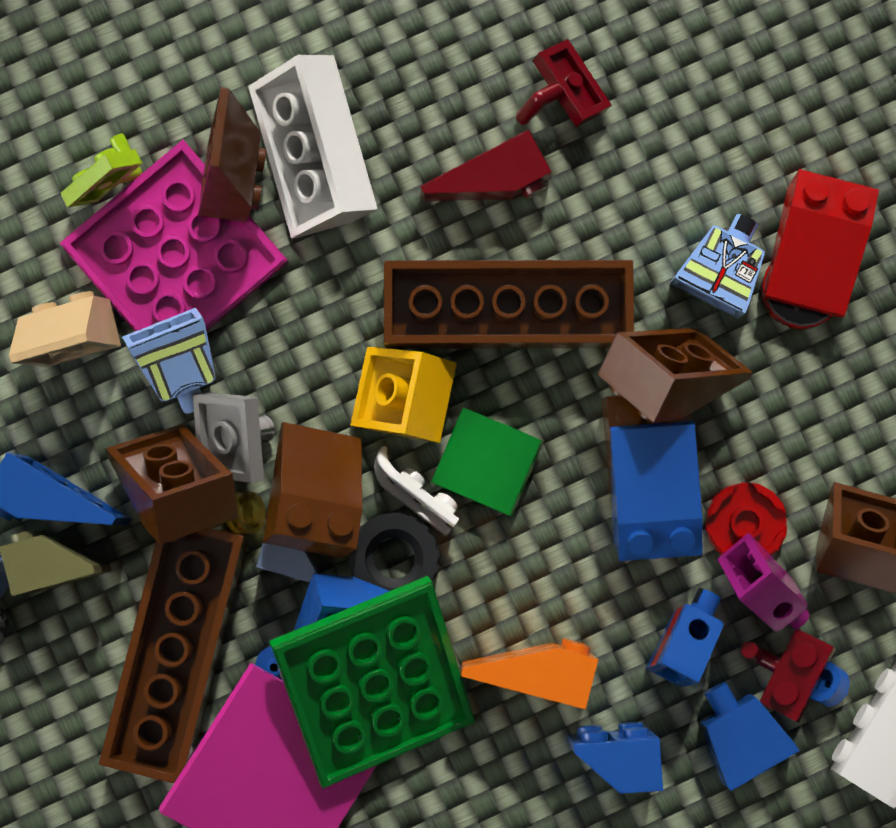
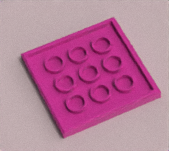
M181 140L59 243L105 298L110 299L111 305L135 332L193 308H196L205 322L206 331H209L289 263L250 216L247 223L198 215L205 164L184 140Z
M250 663L161 803L159 810L161 814L188 828H338L376 766L322 789L283 680Z

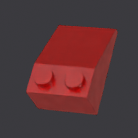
M799 169L786 191L763 298L844 318L872 228L879 189Z

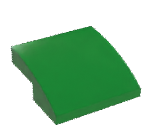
M462 408L431 483L512 517L544 442L496 420Z

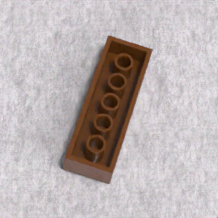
M633 260L384 261V345L387 349L610 348L617 332L634 331Z
M212 528L186 535L177 542H166L163 544L155 542L99 765L170 783H175L197 747L249 536Z

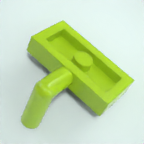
M123 133L110 138L109 141L113 148L97 154L94 157L95 163L89 168L76 173L72 177L73 182L60 193L67 208L98 202L118 184L132 182L142 174L140 165L143 163L136 149H131Z

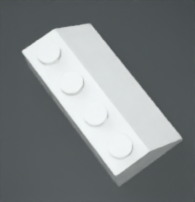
M297 55L248 86L291 238H299L352 223L378 210L334 55Z
M896 662L891 669L886 668L879 676L875 684L877 693L870 704H864L857 712L853 721L856 727L848 740L843 739L837 745L832 755L834 764L831 767V770L894 809L896 807Z

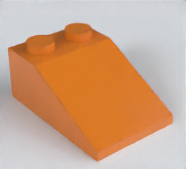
M563 638L561 645L548 643L463 661L460 673L461 677L586 710L599 659L589 653L591 647H588L587 644Z

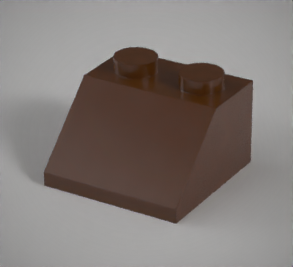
M834 482L830 490L817 540L816 571L896 593V499Z

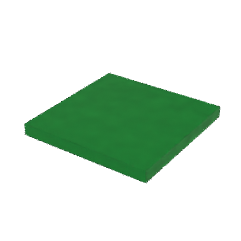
M428 576L269 641L322 789L475 723L436 592Z

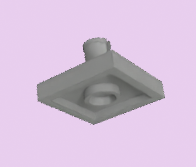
M211 392L192 394L196 438L232 472L233 480L248 483L264 480L261 442L271 441L274 438L275 431L262 432L264 429L274 428V424L266 415L259 417L258 397Z

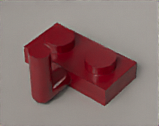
M569 39L539 52L532 60L548 86L536 91L516 113V120L522 125H527L545 105L558 99L574 125L578 127L605 113L612 104Z
M795 629L781 658L753 642H745L741 647L742 655L774 672L759 701L763 705L799 723L836 648L799 629Z

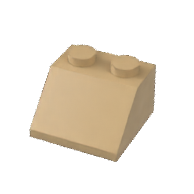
M92 291L69 296L70 302L57 306L56 303L51 302L32 307V314L18 318L9 352L10 362L13 364L50 367L120 347L121 343L110 299L94 296Z

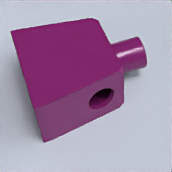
M747 533L718 558L739 600L774 631H781L787 625L791 629H799L808 621V603L791 576L750 533ZM760 572L762 576L754 582L755 575Z

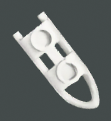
M386 446L381 447L374 463L375 474L380 485L436 530L447 536L452 529L446 523L454 527L459 520L454 515L458 508L456 502L444 493H438L435 497H432L423 490L422 487L425 484V480L417 471L406 468L399 473L388 459V448ZM415 498L417 501H419L421 504L427 507V509H425L423 506H421L413 499Z

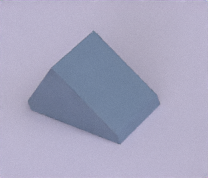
M262 544L256 565L257 568L310 582L313 573L320 574L309 552Z

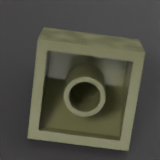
M34 529L11 535L12 543L0 546L12 596L32 594L112 572L108 562L61 535H47L46 529L40 531Z

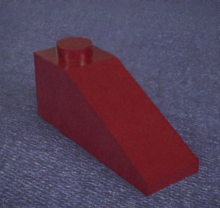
M528 129L421 185L420 194L424 201L515 199L521 195H524L525 199H529L547 188L545 183L550 180L552 172Z

